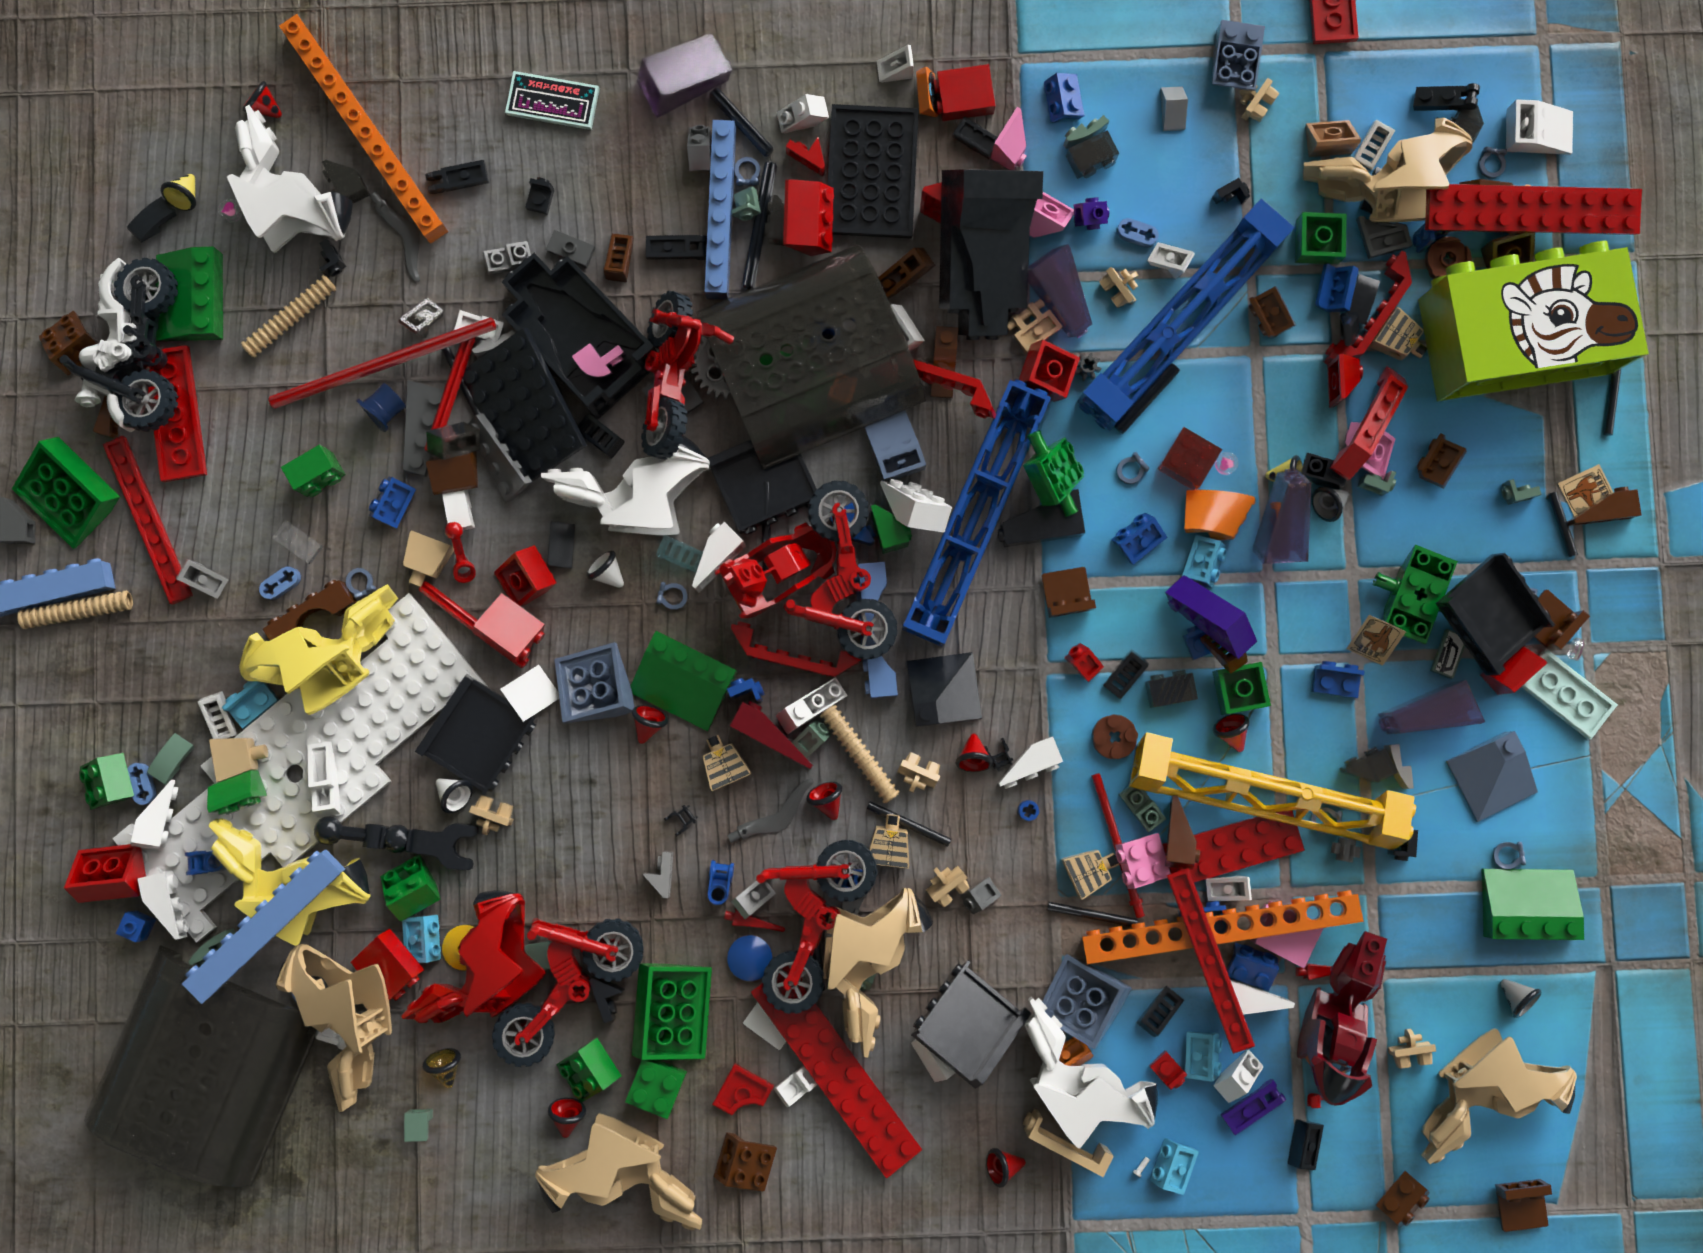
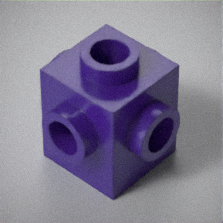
M1098 197L1086 198L1085 203L1073 204L1075 227L1087 226V230L1100 229L1101 224H1108L1110 213L1107 201H1099Z

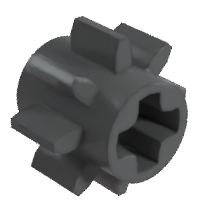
M1092 353L1086 357L1083 354L1079 356L1081 362L1078 363V370L1075 372V375L1080 374L1082 381H1085L1086 377L1094 380L1096 377L1094 372L1099 373L1102 369L1097 367L1100 358H1093ZM1084 364H1086L1087 366H1088V365H1091V366H1092L1091 369H1090V370H1089L1088 368L1084 369V368H1083Z
M1339 837L1338 843L1332 842L1331 853L1336 854V860L1353 863L1354 857L1360 858L1361 847L1356 846V840Z

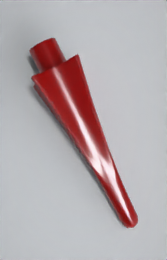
M736 908L735 912L726 910L724 915L725 920L732 921V926L785 931L783 926L772 924L751 915L744 919Z
M1307 963L1305 968L1296 967L1295 972L1296 976H1303V979L1312 980L1330 976L1332 966Z

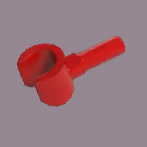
M1309 1093L1307 1096V1106L1321 1108V1100L1323 1098L1320 1094Z

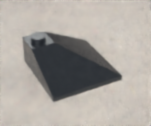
M973 652L907 661L915 727L982 718Z

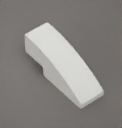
M468 490L442 494L447 522H458L461 524L463 531L475 528Z
M331 742L307 745L308 787L312 790V812L317 817L340 814L339 787Z

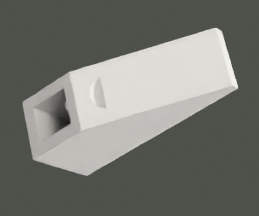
M835 677L784 708L776 715V718L788 735L848 695Z
M1053 736L1029 745L997 783L998 787L1004 785L1005 789L1017 785L1016 780L1025 777L1027 781L1037 777V772L1046 769V772L1058 769V764L1063 762Z
M171 780L136 819L131 846L159 850L161 844H166L168 831H164L165 823L171 822L173 809H169L171 800L176 801L178 787H174L175 780Z
M173 871L138 878L143 903L175 940L187 937L188 924L183 919V902L178 896V879Z

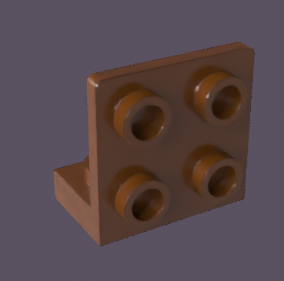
M75 311L62 316L56 324L45 329L39 336L49 360L67 376L71 372L60 362V357L67 355L76 365L82 366L79 360L80 351L88 346L99 344L85 330Z
M1085 567L1042 574L1049 618L1096 609L1095 599L1091 600Z
M1544 590L1539 595L1538 601L1548 611L1555 626L1543 628L1534 638L1550 651L1561 650L1590 615L1584 610L1573 612L1549 590Z
M726 1132L714 1178L727 1187L763 1192L767 1185L777 1147L744 1141L736 1134Z
M1541 1179L1495 1184L1501 1228L1504 1232L1547 1227L1549 1225L1544 1196L1552 1195L1550 1184Z

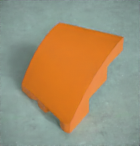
M1186 490L1185 532H1208L1211 539L1233 540L1239 531L1240 525L1247 518L1246 515L1251 506L1256 503V499L1254 496L1236 492Z

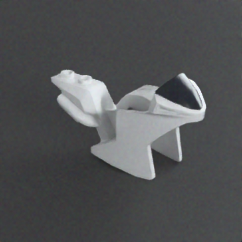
M250 105L246 106L248 120L245 122L243 120L238 121L235 126L239 151L242 153L246 167L240 178L233 174L228 175L227 178L245 219L258 238L264 237L273 253L279 251L300 232L333 238L335 241L344 238L351 221L352 200L336 192L320 194L302 173L283 171L281 175L270 173L269 171L279 154V148L274 142L277 138L270 128L266 129L263 125L266 120L260 111H254Z
M683 435V441L678 446L679 449L676 453H673L671 458L662 460L655 457H646L634 460L623 474L624 479L611 492L604 493L595 477L589 472L583 471L582 468H571L570 472H561L560 469H549L548 473H541V478L547 482L555 483L554 493L562 498V500L589 508H598L603 516L600 524L610 525L608 531L669 536L678 535L680 532L674 500L703 471L709 470L710 461L694 442Z
M1030 997L1028 1000L1034 1014L1025 1022V1028L1035 1050L1043 1061L1038 1078H1031L1030 1081L1072 1143L1077 1148H1081L1101 1121L1138 1124L1145 1126L1147 1129L1155 1125L1158 1105L1157 1084L1139 1081L1124 1089L1120 1078L1104 1064L1064 1065L1059 1061L1065 1042V1035L1060 1029L1063 1025L1055 1016L1050 1018L1046 1014L1045 1010L1048 1008L1039 998L1034 1000Z

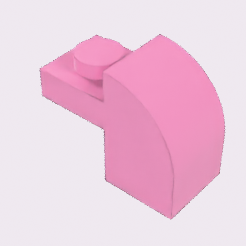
M589 343L572 357L586 374L603 378L613 374L608 366L611 364L614 367L620 363L625 352L617 345L600 357L592 344Z

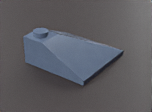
M610 643L554 659L562 723L612 718L632 713L634 708L632 689L617 643Z
M1515 731L1503 732L1446 761L1477 822L1538 792L1526 751Z
M1066 954L1042 1002L1048 1008L1045 1010L1046 1014L1050 1018L1055 1016L1063 1025L1060 1028L1061 1030L1089 1047L1096 1049L1121 1010L1132 987Z

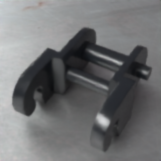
M1001 738V742L1005 750L995 756H991L987 746H984L989 756L993 759L995 764L993 768H997L998 772L1000 767L1008 763L1011 766L1013 765V758H1010L1007 753L1009 748L1004 738ZM1003 755L1006 756V760L997 763L996 758Z
M683 805V809L678 813L674 811L664 818L667 821L676 815L683 823L684 828L675 834L676 837L687 830V825L691 822L696 823L695 819L698 816L694 817L688 809L690 805ZM682 812H685L690 819L687 823L680 815Z

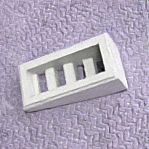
M1375 120L1354 158L1361 165L1373 170L1395 130ZM1375 130L1385 135L1384 139L1374 134ZM1373 138L1380 142V146L1370 142V139ZM1366 146L1377 150L1376 154L1365 149ZM1364 153L1373 159L1369 162L1360 156Z
M222 691L198 701L213 739H227L237 735L229 711L222 709V706L226 704ZM217 701L218 705L209 707L210 703ZM221 711V714L212 716V712ZM224 718L225 722L215 725L214 721ZM228 727V731L218 734V729Z

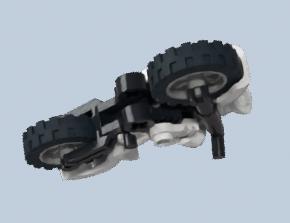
M145 257L142 260H133L130 265L117 258L106 268L103 274H100V281L98 283L100 296L98 315L107 321L110 334L107 341L100 340L99 344L88 346L80 351L79 360L85 368L76 365L67 355L60 357V362L72 374L81 377V380H83L82 389L75 397V402L80 403L83 407H94L96 404L101 403L97 392L106 395L108 411L112 419L129 432L134 430L150 432L151 429L154 431L160 429L159 426H165L168 423L167 420L174 416L175 413L173 411L178 406V402H176L178 395L173 390L175 389L173 384L157 372L148 371L149 367L154 370H160L167 364V355L156 346L155 339L159 316L162 312L166 313L169 310L168 307L174 304V297L178 294L176 289L178 283L174 279L175 275L165 265L152 258L150 260ZM149 275H155V277L149 281ZM157 282H159L158 287H153ZM158 354L159 358H156L155 363H153L151 360ZM148 387H155V388L148 394ZM139 406L135 414L133 408ZM145 409L149 412L142 415Z

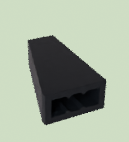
M1076 489L1070 493L1079 510L1075 514L1065 517L1060 503L1057 505H1040L1003 522L1001 529H998L999 542H1003L1004 547L1083 536L1085 534L1079 490Z

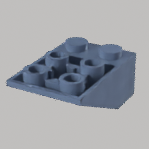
M1221 20L1216 30L1213 50V85L1256 90L1265 26Z
M904 407L862 421L883 481L890 482L891 479H899L926 469V462Z

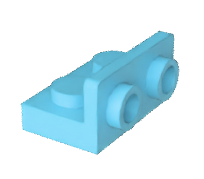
M1196 535L1183 575L1212 588L1214 582L1216 583L1219 579V567L1221 561L1223 562L1227 555L1226 546L1222 541Z
M248 681L244 684V689L238 694L234 693L225 700L226 704L222 706V709L229 711L242 729L248 727L280 700L267 683Z
M438 915L408 917L403 920L404 946L419 963L440 960L441 946Z
M1187 1032L1186 1079L1212 1082L1221 1075L1222 1065L1218 1061L1219 1053L1222 1051V1039H1219V1033Z
M1165 1138L1155 1167L1152 1170L1150 1181L1161 1189L1184 1195L1199 1151Z

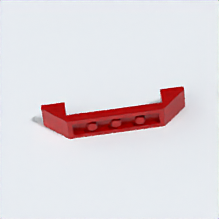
M1402 250L1397 256L1393 254L1385 264L1388 268L1384 275L1395 281V283L1388 291L1390 296L1387 301L1383 299L1376 308L1378 312L1376 317H1371L1364 326L1366 331L1363 336L1358 335L1351 346H1346L1342 339L1336 344L1332 343L1325 352L1327 355L1324 360L1325 364L1330 363L1339 354L1359 358L1367 350L1412 284L1406 252Z
M901 355L871 369L870 373L875 383L881 387L890 386L895 388L901 374L909 378H914L915 376L928 384L938 383L945 389H957L967 396H973L970 405L975 415L984 419L987 417L995 419L996 413L980 379Z
M1389 366L1384 368L1376 383L1380 386V389L1349 446L1339 451L1330 467L1347 481L1351 480L1372 456L1408 389L1405 378Z
M738 621L737 625L731 624V630L748 657L833 678L862 660L851 656L846 651H840L837 667L835 668L832 667V662L820 660L818 664L811 662V657L798 655V658L789 656L790 652L779 649L776 650V653L767 651V646L759 644L751 647L755 632L754 629L750 628L751 624Z

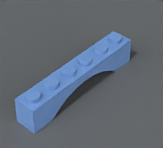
M885 562L858 564L859 568L869 572L871 583L866 589L856 592L857 600L875 599L878 601L887 586ZM857 574L855 583H860L861 587L865 579L864 577L860 578L859 574ZM865 612L867 622L873 619L874 614ZM859 614V620L863 621L861 614ZM867 636L865 646L876 644L870 636ZM880 656L874 659H863L864 672L868 671L869 680L865 681L866 694H870L871 699L897 696L896 673L890 668L884 658Z

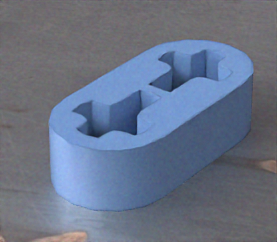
M1130 218L1123 219L1117 227V235L1120 239L1142 247H1152L1159 236L1158 230L1155 227ZM1126 225H1129L1131 230L1128 234L1124 233L1125 229H1123ZM1147 232H1150L1152 237L1149 241H1146L1144 236Z
M292 567L280 569L260 584L259 592L261 596L269 600L278 599L300 583V572ZM287 572L291 574L294 573V575L292 576V582L286 580L282 583V581L287 578ZM278 584V586L273 589V595L267 593V591L269 590V588L267 587L268 585L276 586Z
M134 763L127 768L134 793L132 798L137 804H150L156 798L157 793L153 778L147 773L149 767L143 763ZM137 769L143 771V774H140V778L134 776ZM143 790L149 792V795L146 796V799L140 797V794L143 793Z

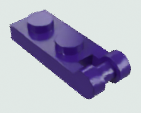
M1273 1079L1266 1081L1260 1088L1220 1114L1234 1135H1237L1286 1101L1284 1094L1279 1093L1277 1090V1084ZM1269 1093L1272 1098L1267 1102L1264 1096Z

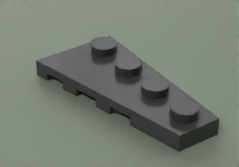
M407 380L403 470L427 477L426 461L431 459L433 454L426 452L424 448L430 433L428 431L432 428L444 390Z
M483 413L475 415L467 424L469 433L478 446L479 453L483 456L489 473L493 476L505 502L512 501L532 481L529 476H523L520 471L522 467L517 460L513 461L508 455L510 450L506 444L498 441V433Z

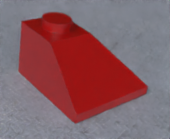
M1339 354L1327 364L1329 408H1334L1343 401L1361 381L1363 366H1360V359Z

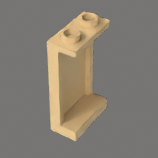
M1034 1108L1032 1113L1028 1112L1023 1122L1028 1138L1104 1177L1114 1157L1107 1146L1098 1143L1093 1154L1077 1148L1074 1144L1040 1127L1043 1118L1038 1110Z

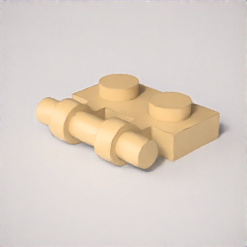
M1041 299L1035 303L1031 302L1024 311L1014 314L1010 317L1011 320L1008 321V331L1015 327L1019 329L1014 338L1026 354H1028L1032 343L1040 340L1046 341L1063 327L1050 309L1044 314L1040 312V309L1045 306ZM1032 315L1035 320L1026 326L1023 321Z

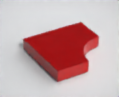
M734 1063L712 1105L731 1116L744 1105L757 1104L764 1106L774 1084Z

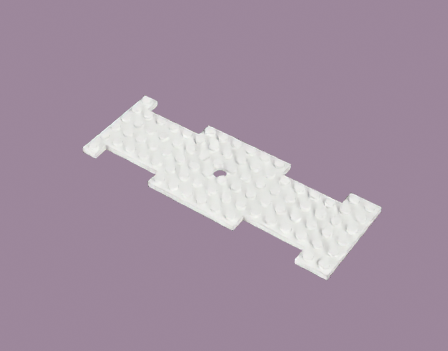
M408 593L389 609L395 621L385 633L388 639L360 662L361 666L364 669H368L370 673L352 690L326 708L308 715L304 710L301 691L297 688L290 694L287 693L234 737L253 738L255 746L264 744L267 746L268 757L257 760L258 771L267 796L260 798V803L249 807L247 805L239 806V811L228 815L226 813L218 815L217 812L208 813V789H206L171 818L170 823H165L164 831H168L165 845L161 844L159 850L141 847L146 876L166 871H173L174 875H176L178 879V896L183 902V919L187 921L188 933L196 943L200 942L217 928L204 912V909L239 880L236 876L230 874L228 870L186 875L188 860L185 852L212 851L211 847L218 839V836L208 826L210 822L223 818L233 824L232 827L253 834L252 838L258 840L261 844V861L272 853L281 866L285 867L297 861L319 843L314 836V827L318 820L323 817H317L312 812V790L308 787L307 745L331 742L339 787L340 814L329 816L338 819L342 823L392 782L378 764L442 711L466 674L487 686L412 594ZM211 756L201 767L216 784L219 782H216ZM293 765H299L303 769V778L296 783L290 781L287 776L288 769ZM129 824L113 838L118 846L131 844L134 824ZM216 858V864H217L218 866H220L221 863H220V861Z

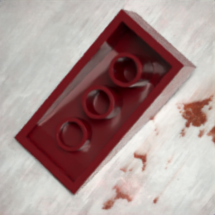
M750 700L748 704L742 702L730 724L731 727L812 769L813 764L761 712V706Z

